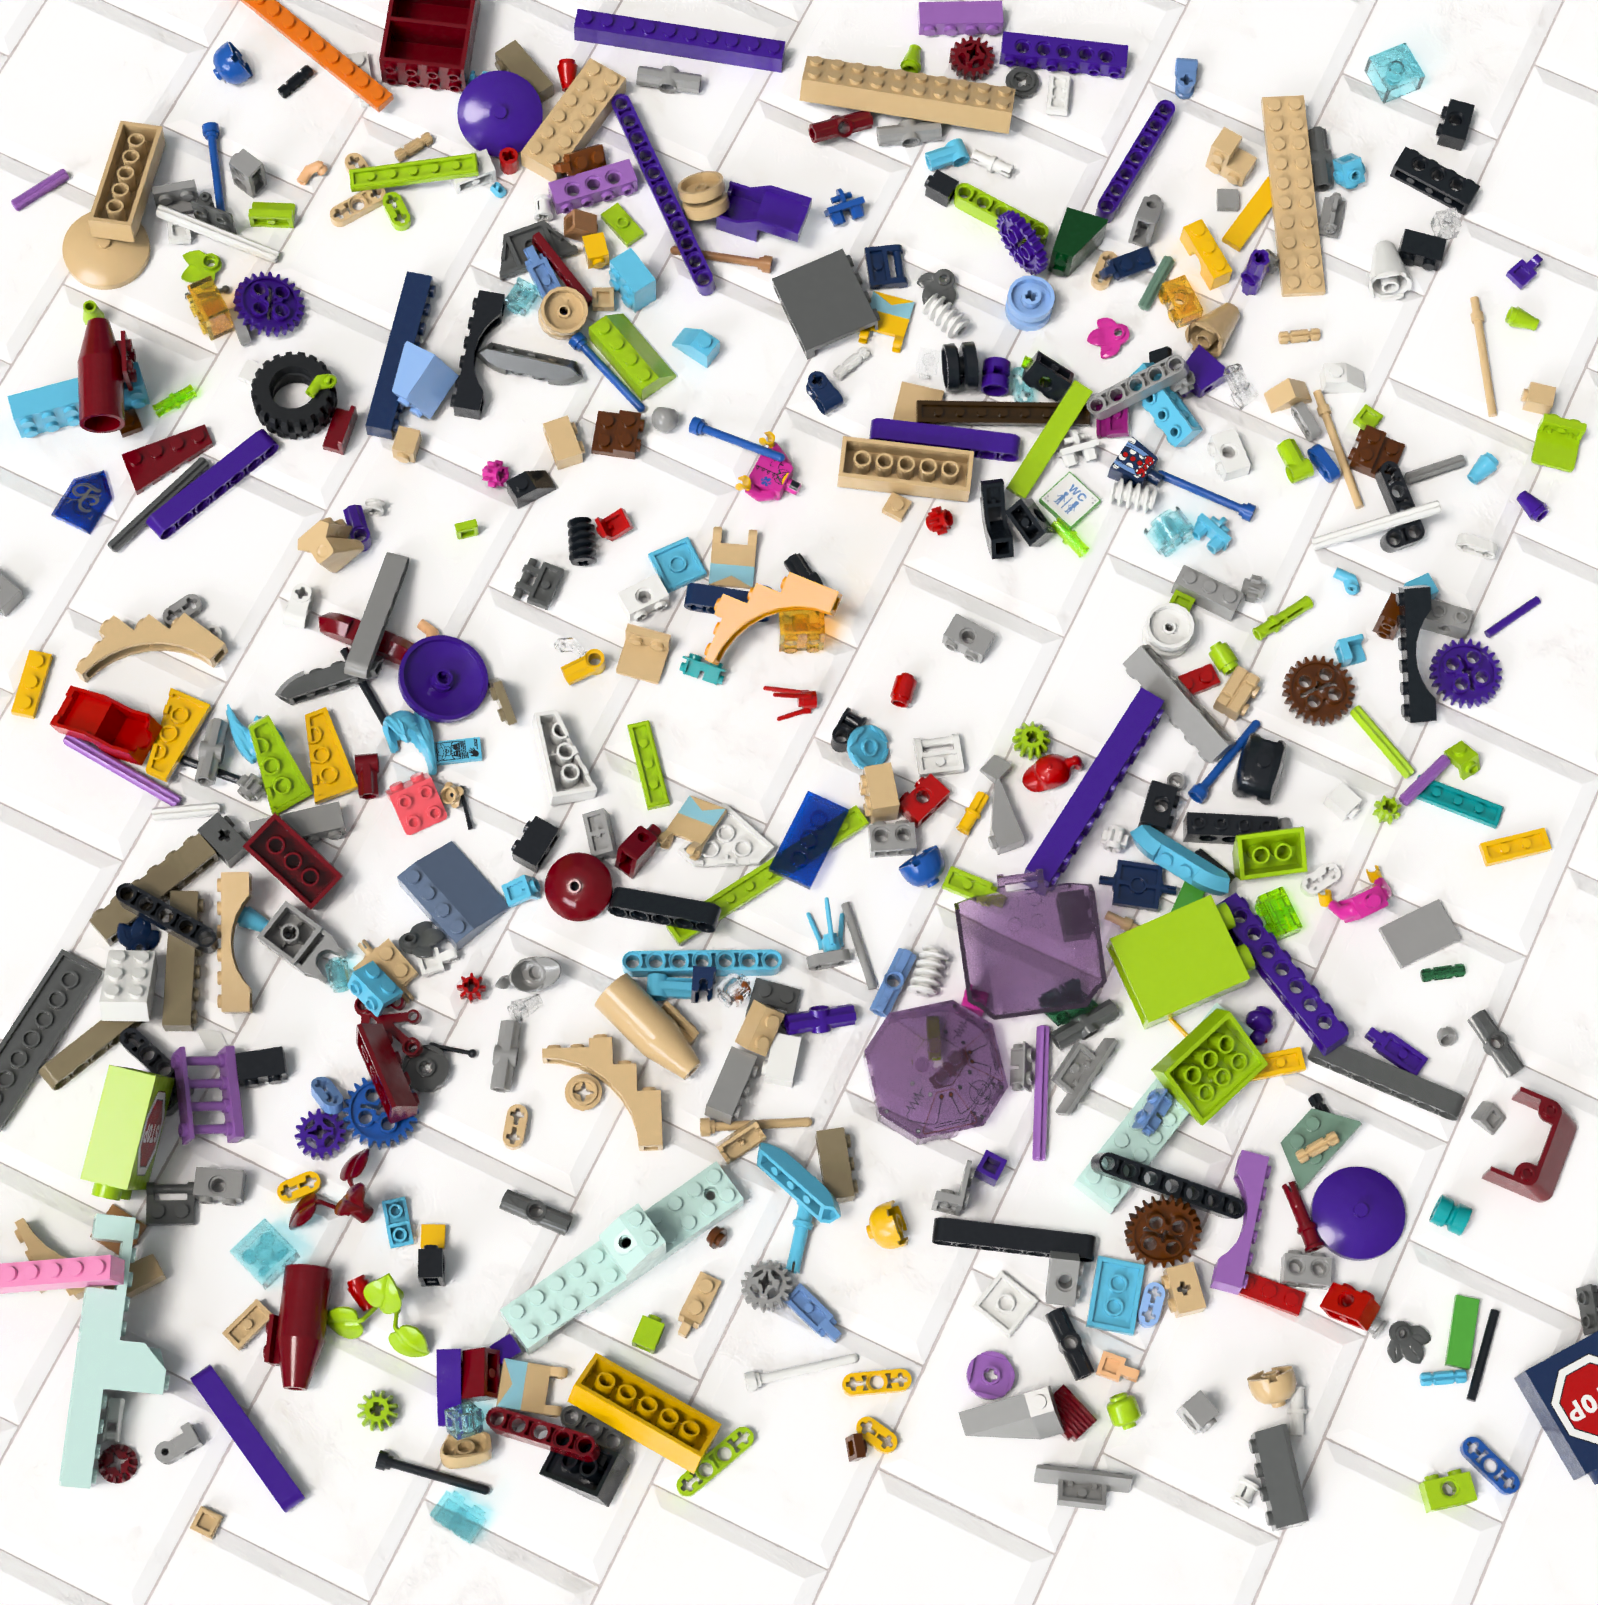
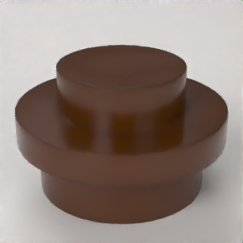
M716 1226L709 1232L706 1241L712 1249L724 1246L728 1239L727 1229Z

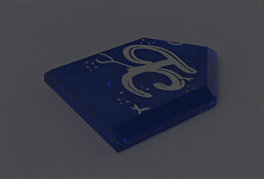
M102 470L74 478L51 516L90 535L113 499L105 471Z

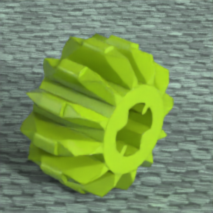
M1034 721L1030 723V726L1025 722L1022 723L1021 729L1016 728L1015 736L1012 737V742L1015 743L1014 751L1021 750L1019 756L1023 757L1027 754L1029 760H1032L1033 755L1038 759L1041 758V752L1047 753V746L1051 742L1047 738L1049 735L1048 730L1042 731V724L1035 727ZM1030 738H1032L1035 742L1030 743L1028 740L1030 741Z
M372 1390L371 1399L366 1395L362 1397L366 1404L358 1403L357 1407L364 1411L359 1412L357 1417L359 1419L365 1418L361 1423L363 1427L370 1424V1431L374 1432L376 1425H379L380 1431L383 1432L384 1423H387L389 1427L393 1426L389 1418H398V1414L392 1412L398 1408V1404H390L394 1397L389 1395L385 1398L386 1392L384 1390H381L379 1397H377L375 1390ZM375 1406H380L381 1409L384 1407V1410L380 1411V1416H376L375 1413L372 1414L375 1411Z

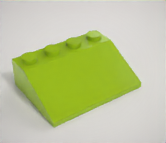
M1216 1008L1151 1070L1163 1087L1168 1089V1092L1203 1126L1261 1072L1268 1063L1232 1013Z

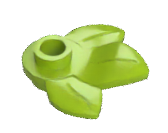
M200 250L189 251L183 254V259L189 266L183 272L181 279L189 283L198 282L201 288L210 286L215 280V274L222 268L220 257L213 253L205 254ZM210 263L215 264L214 266L208 267Z

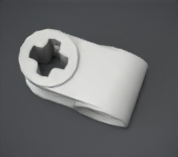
M300 583L293 587L288 605L284 611L283 624L302 629L307 628L314 604V596L307 584Z

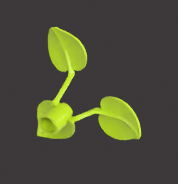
M390 1273L371 1281L364 1288L365 1299L374 1307L363 1317L359 1318L355 1309L345 1306L336 1307L328 1312V1326L338 1335L347 1339L360 1337L364 1331L361 1323L369 1318L378 1308L385 1314L394 1313L393 1330L395 1332L390 1333L388 1336L389 1343L393 1349L404 1356L414 1358L427 1356L430 1353L427 1340L418 1328L411 1325L398 1327V1317L404 1293L397 1287Z

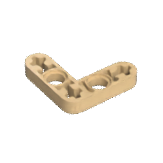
M350 153L345 158V168L348 173L349 169H357L355 165H351L352 161L358 163L359 168L369 167L364 158L358 153ZM385 188L374 189L376 194L380 195L378 199L373 197L372 190H366L334 206L330 210L332 224L336 227H344L383 205V197L386 194ZM356 202H361L364 204V207L361 210H355L354 208H352L353 204ZM339 213L340 215H343L344 218L340 219L339 217H336V214Z

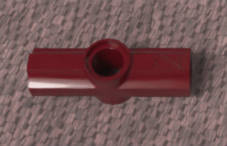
M858 111L843 116L834 115L830 119L809 124V136L813 143L837 137L847 138L852 133L871 129L874 124L873 117L868 111ZM843 122V126L839 130V125Z

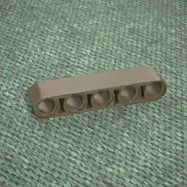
M101 1019L40 1068L39 1074L53 1091L62 1088L119 1043L120 1034L126 1028L136 1029L144 1021H102Z

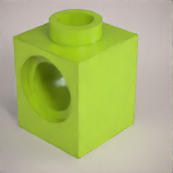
M649 1314L648 1317L642 1315L632 1339V1346L654 1354L665 1329L662 1319L652 1314Z

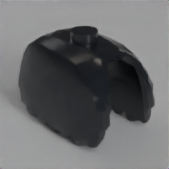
M1257 733L1248 735L1235 770L1231 790L1233 795L1236 797L1255 795L1262 804H1271L1278 788L1286 751V743L1284 741L1273 742L1266 740Z

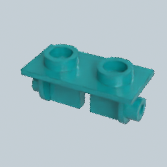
M693 653L682 657L687 659L686 663H681L679 669L684 675L686 674L698 679L700 671H703V681L714 685H722L724 676L721 673L728 671L723 668L724 664L719 662L717 666L701 661L702 656Z

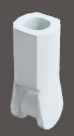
M108 1398L102 1437L103 1442H107V1440H113L115 1443L120 1442L125 1399ZM117 1424L116 1431L109 1430V1425Z

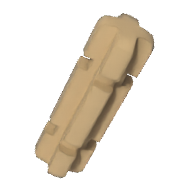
M425 132L420 135L421 138L417 137L405 144L403 149L400 147L395 150V158L402 162L407 159L406 156L410 157L424 149L423 146L427 147L432 144L433 138L430 133Z
M1310 328V331L1308 329L1290 330V333L1288 331H1280L1278 341L1279 344H1288L1289 341L1291 343L1308 342L1309 339L1311 341H1319L1321 333L1319 328Z
M1332 1131L1325 1138L1321 1137L1307 1145L1306 1149L1298 1150L1295 1155L1300 1163H1305L1309 1160V1157L1312 1156L1313 1158L1329 1149V1146L1333 1147L1340 1142L1339 1137Z

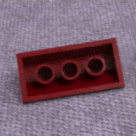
M360 1023L356 1026V1045L390 1124L417 1115L420 1101L417 1093H412L409 1087L411 1085L410 1077L407 1071L403 1072L400 1066L402 1059L398 1051L394 1052L391 1045L394 1042L390 1031H385L383 1024Z

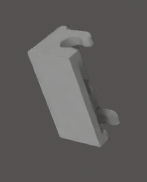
M602 808L582 814L591 855L603 861L605 856L616 858L618 850L609 813Z

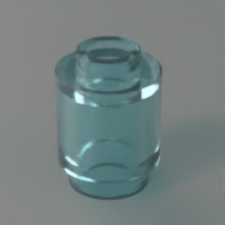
M342 957L329 959V963L325 965L329 987L333 989L334 993L350 990L347 987L351 977L348 961L342 960Z

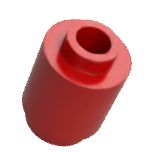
M901 673V675L896 676L890 694L893 705L907 708L909 703L912 702L917 686V681L913 675Z

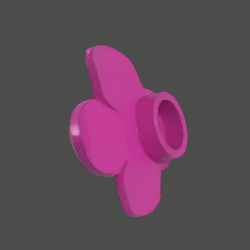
M1111 318L1098 319V328L1088 335L1087 342L1095 346H1101V358L1107 359L1119 352L1121 345L1128 341L1130 331L1126 325L1117 324ZM1122 331L1120 336H1116L1115 333Z

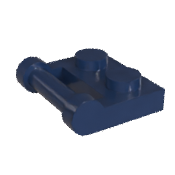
M894 244L864 248L870 290L892 287L900 289L908 286V279L904 274L901 255L903 254L902 245ZM887 255H892L896 271V277L891 278Z

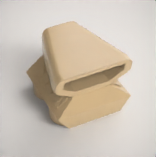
M331 517L318 521L298 538V550L312 553L316 562L332 573H337L364 550V545L360 540L348 539L353 526L347 525L343 519L333 521Z

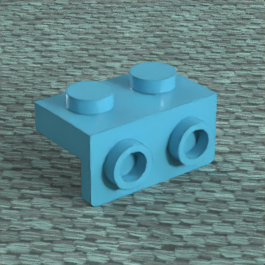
M374 961L355 970L347 984L351 993L356 995L376 1017L381 1016L384 1008L399 1000L404 993Z

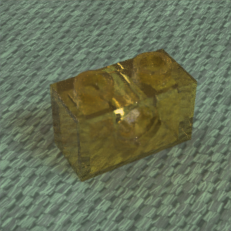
M1186 275L1161 284L1158 293L1159 300L1162 305L1165 304L1169 320L1172 323L1174 322L1177 329L1189 325L1202 317L1204 310ZM1175 301H1181L1183 304H1178Z

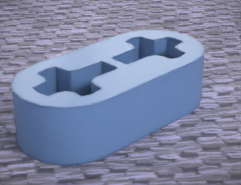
M316 1077L312 1080L311 1095L321 1109L327 1114L334 1115L340 1113L343 1109V1096L333 1082L326 1077Z

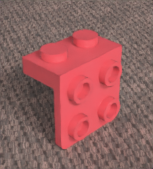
M418 772L410 777L411 780L404 783L402 781L393 783L389 786L390 789L385 791L407 835H412L447 818L446 810L434 782L427 772L424 774L423 772Z

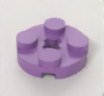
M986 1351L977 1355L969 1363L966 1372L969 1390L984 1400L1003 1398L1012 1388L1015 1379V1372L1011 1363L1003 1354L995 1351ZM989 1369L994 1370L993 1374L997 1376V1379H993L991 1382H988L987 1378L984 1377V1373H988Z

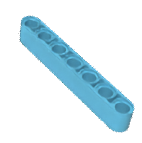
M772 949L629 951L622 958L623 972L628 973L631 977H647L651 973H661L668 977H692L693 966H697L696 962L701 959L708 962L706 967H716V976H773L779 973L782 965L781 954ZM727 959L731 962V965L722 967L719 962ZM745 959H751L755 964L751 967H746L742 962ZM768 959H774L778 964L770 967L765 962ZM630 960H635L639 963L636 968H629L626 964ZM659 960L662 965L658 968H653L650 966V962ZM682 960L685 965L677 968L673 965V962Z

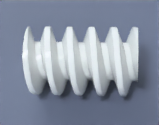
M936 293L924 304L922 313L928 315V319L934 321L935 326H940V330L943 333L946 332L948 338L954 339L964 332L970 320L966 319L962 322L964 314L961 313L956 316L955 314L958 309L955 307L949 310L952 303L948 302L944 305L946 297L942 296L938 299V293Z
M1121 478L1117 483L1114 481L1109 504H1112L1117 499L1118 506H1121L1125 501L1127 509L1133 503L1135 511L1140 506H1143V513H1146L1149 508L1152 512L1158 488L1155 487L1150 492L1149 485H1146L1141 490L1140 483H1137L1133 488L1131 480L1124 485V479Z
M923 945V951L919 953L920 960L916 962L918 968L913 970L914 977L910 979L912 985H909L907 989L917 996L928 997L929 994H937V991L932 986L940 985L935 980V977H943L938 972V969H945L946 966L940 962L948 961L949 958L942 951Z

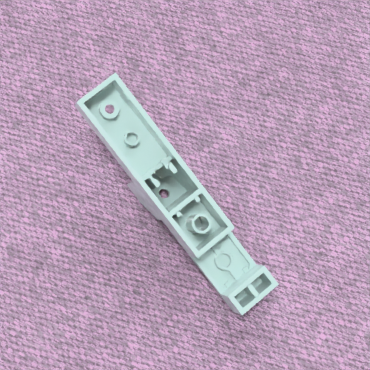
M716 1161L644 1211L639 1203H637L620 1215L599 1235L598 1242L500 1309L501 1316L524 1350L530 1355L548 1342L549 1335L586 1310L589 1314L743 1206L744 1198ZM708 1192L715 1194L713 1200L707 1199L706 1194ZM626 1238L630 1239V1246L624 1248L621 1245L622 1241Z
M98 1213L94 1216L91 1240L120 1243L118 1258L125 1260L124 1284L115 1285L114 1290L92 1287L84 1289L59 1486L90 1489L91 1484H96L98 1469L93 1468L94 1459H99L101 1444H97V1435L102 1434L104 1419H100L101 1409H106L107 1394H103L104 1389L163 1395V1391L168 1390L170 1375H166L160 1348H151L142 1342L120 1340V1337L126 1334L127 1321H123V1314L129 1310L130 1297L126 1296L127 1287H132L133 1272H129L130 1263H135L137 1249L132 1248L133 1239L138 1238L140 1224L135 1223V1217Z

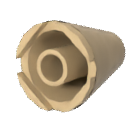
M1224 303L1192 322L1185 331L1187 343L1190 341L1194 346L1192 350L1194 351L1200 344L1213 357L1220 356L1240 318L1237 306L1231 303Z

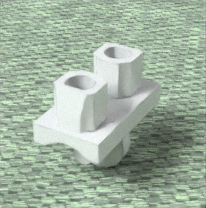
M1075 429L1069 431L1070 437L1063 440L1065 445L1072 443L1073 446L1056 451L1057 458L1061 457L1065 467H1070L1078 464L1075 453L1082 451L1085 462L1097 459L1096 446L1099 445L1098 439L1080 443V440L1086 439L1085 433L1078 434Z

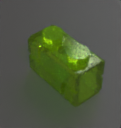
M1281 886L1258 896L1255 904L1256 913L1259 917L1263 916L1266 923L1265 929L1268 933H1273L1277 941L1293 936L1301 931L1303 926L1284 887Z

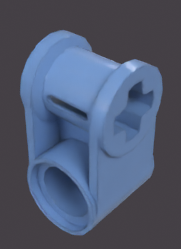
M1176 58L1175 94L1180 99H1189L1194 93L1198 59Z

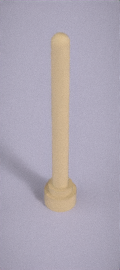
M809 1117L756 1120L761 1129L809 1127L812 1125V1119ZM700 1118V1136L708 1137L711 1134H715V1131L738 1130L751 1120L732 1121L731 1125L724 1122H715L710 1120V1118Z

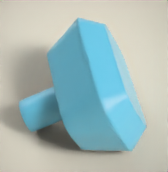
M495 182L490 187V191L498 198H502L507 194V190L499 182Z

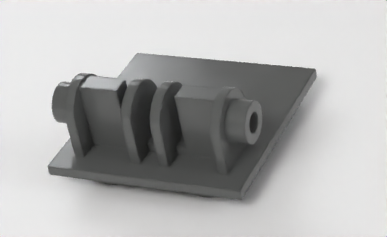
M203 192L197 201L191 200L196 219L237 234L232 213L215 208L210 193Z

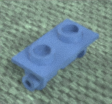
M1155 1089L1149 1093L1146 1099L1147 1103L1134 1118L1133 1129H1143L1141 1132L1148 1137L1155 1133L1162 1121L1156 1114L1158 1113L1164 1117L1173 1104V1096L1166 1093L1168 1089Z

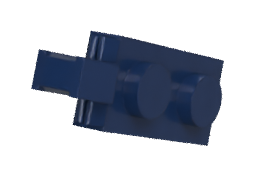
M1148 246L1111 259L1107 262L1108 266L1099 271V275L1102 280L1113 276L1115 280L1119 281L1152 269L1156 264Z

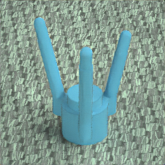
M825 897L828 933L823 935L824 939L821 938L811 913L807 912L806 916L818 942L819 950L828 952L844 947V913H840L837 937V933L833 932L829 898Z

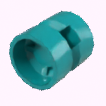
M1442 1194L1433 1208L1429 1222L1440 1227L1447 1225L1449 1232L1460 1236L1470 1219L1473 1209L1462 1203L1455 1205L1454 1200Z

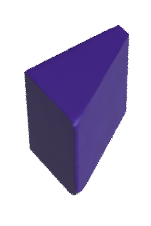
M511 1334L506 1335L489 1346L491 1349L500 1350L501 1366L503 1365L504 1358L514 1360L523 1354Z

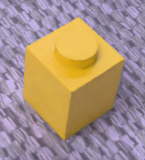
M600 232L582 236V245L588 269H600L605 265H609V253L604 233Z

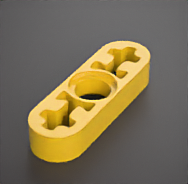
M905 1369L850 1373L842 1381V1390L851 1397L899 1393L906 1391L910 1387L912 1378ZM899 1374L902 1375V1378L907 1379L902 1387H899V1384L895 1382L890 1384L891 1388H887L888 1379L886 1375H890V1380L897 1379ZM874 1376L881 1377L884 1382L883 1387L880 1389L872 1388L870 1379ZM862 1377L867 1378V1390L863 1391L864 1385L857 1386L855 1391H851V1387H846L850 1379H854L855 1383H862Z

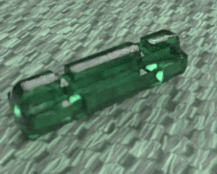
M1462 963L1454 964L1453 967L1452 965L1433 967L1432 970L1426 968L1420 971L1422 982H1429L1433 979L1434 981L1450 979L1454 976L1456 978L1463 977L1466 974L1465 966Z

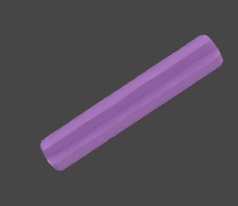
M64 169L58 170L12 199V206L16 211H20L69 180L68 173Z
M1441 755L1400 795L1399 801L1403 805L1408 806L1449 766L1451 760L1446 755Z

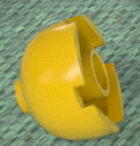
M894 1200L877 1206L870 1214V1225L866 1226L869 1238H874L876 1243L885 1249L903 1247L908 1245L909 1241L908 1237L904 1238L903 1230H907L906 1223L899 1206H893Z

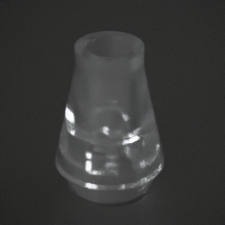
M536 993L532 996L511 1001V1004L507 1006V1010L512 1020L523 1022L539 1007L543 1006V1001L540 995Z

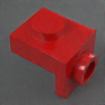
M623 508L618 509L604 519L600 517L595 519L597 524L596 531L599 536L612 542L634 528Z

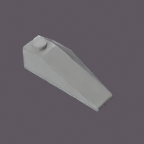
M1051 1385L958 1412L965 1436L1041 1440L1065 1433Z

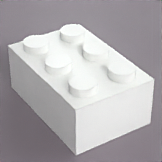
M108 951L99 999L102 1021H150L158 974L156 951Z

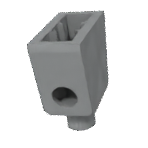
M1152 194L1149 197H1143L1128 239L1129 243L1140 247H1149L1164 205L1158 195ZM1142 222L1149 224L1147 229L1141 227Z

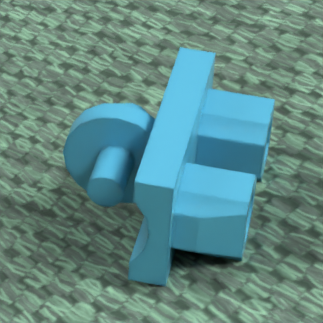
M1201 513L1191 531V536L1196 540L1200 541L1205 535L1211 539L1206 547L1213 554H1216L1221 549L1225 551L1232 539L1228 535L1230 529L1225 526L1228 521L1226 517L1218 520L1213 516L1209 519Z

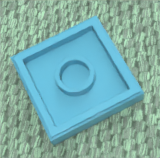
M689 537L648 554L655 572L668 593L707 577V572Z

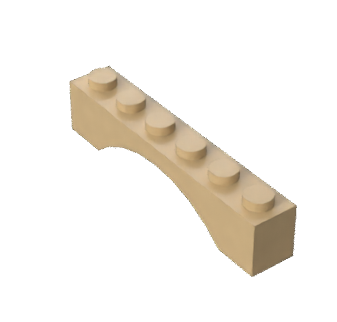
M221 872V878H217V892H221V901L217 902V915H221V925H217V937L221 939V948L217 949V960L221 962V971L217 972V983L221 985V994H218L217 1005L224 1014L253 1013L252 989L240 973L234 954V933L237 921L245 905L252 898V874L250 872Z

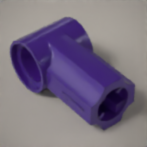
M350 505L343 510L346 524L353 526L350 538L356 539L359 536H365L366 538L361 541L364 545L362 552H365L371 547L372 540L361 505Z

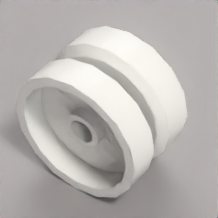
M1167 602L1157 605L1150 611L1143 626V644H1148L1161 659L1169 660L1179 657L1186 651L1194 633L1192 615L1186 608L1175 603Z

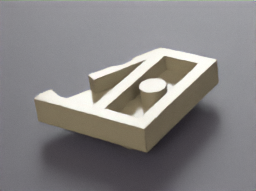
M496 677L488 680L490 695L499 706L497 713L501 722L505 721L509 726L517 723L502 681Z

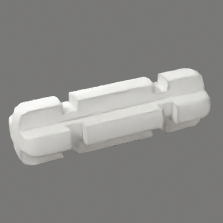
M864 346L859 348L857 353H853L842 362V365L837 366L833 370L834 376L838 380H842L847 376L846 373L849 374L861 364V361H865L870 357L869 350Z

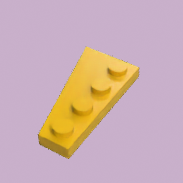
M324 707L305 714L315 805L358 790V785L327 708Z

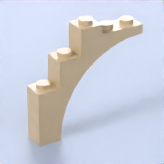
M186 613L175 618L170 629L148 614L145 618L138 621L134 630L113 615L110 619L105 620L100 627L99 633L102 640L96 642L90 654L78 662L75 671L79 678L87 683L100 670L111 663L130 655L148 651L182 653L197 658L214 668L229 651L222 640Z
M596 1034L593 1038H589V1047H584L583 1044H573L569 1048H561L560 1045H549L547 1048H542L544 1064H561L580 1069L595 1076L611 1088L623 1102L632 1118L637 1132L639 1151L663 1150L661 1090H656L655 1087H644L642 1091H637L636 1063L623 1060L618 1061V1064H613L612 1037H607L606 1034Z
M24 1218L14 1222L17 1227L14 1233L20 1244L25 1242L28 1248L25 1254L29 1261L66 1258L47 1247L34 1234ZM153 1254L135 1261V1263H130L129 1272H133L132 1287H127L126 1296L131 1299L167 1279ZM115 1285L96 1286V1287H92V1288H102V1287H103V1289H112V1290H114ZM86 1287L66 1289L69 1296L74 1294L77 1300H80L84 1297V1289Z

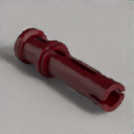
M1296 1181L1288 1182L1292 1192L1287 1184L1282 1185V1189L1298 1224L1296 1232L1302 1237L1306 1247L1304 1249L1305 1253L1317 1251L1323 1248L1325 1244L1320 1241L1316 1231V1223L1310 1220Z

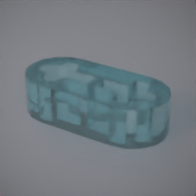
M1014 368L1009 376L1013 401L1033 402V389L1027 386L1023 380L1021 385H1019L1018 379H1015L1016 375L1022 378L1024 368ZM1021 391H1023L1024 396L1027 397V401H1023V399L1020 398Z

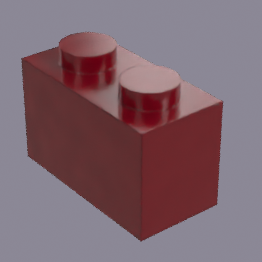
M486 1347L462 1350V1399L476 1402L497 1399L500 1384V1350Z

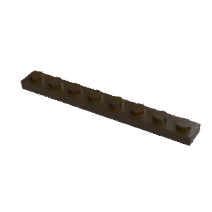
M917 400L916 422L926 424L1046 426L1060 402ZM1087 403L1072 426L1090 425V412L1087 409Z

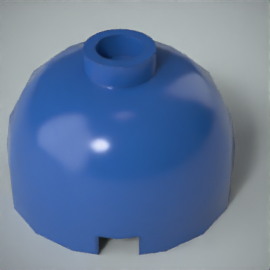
M230 41L222 44L213 56V64L215 66L213 72L220 81L224 79L232 85L241 84L253 76V72L249 64L245 63L242 59L243 55Z
M937 845L923 850V853L911 857L899 866L901 875L909 884L917 887L927 885L930 888L940 881L938 877L944 871L945 862Z

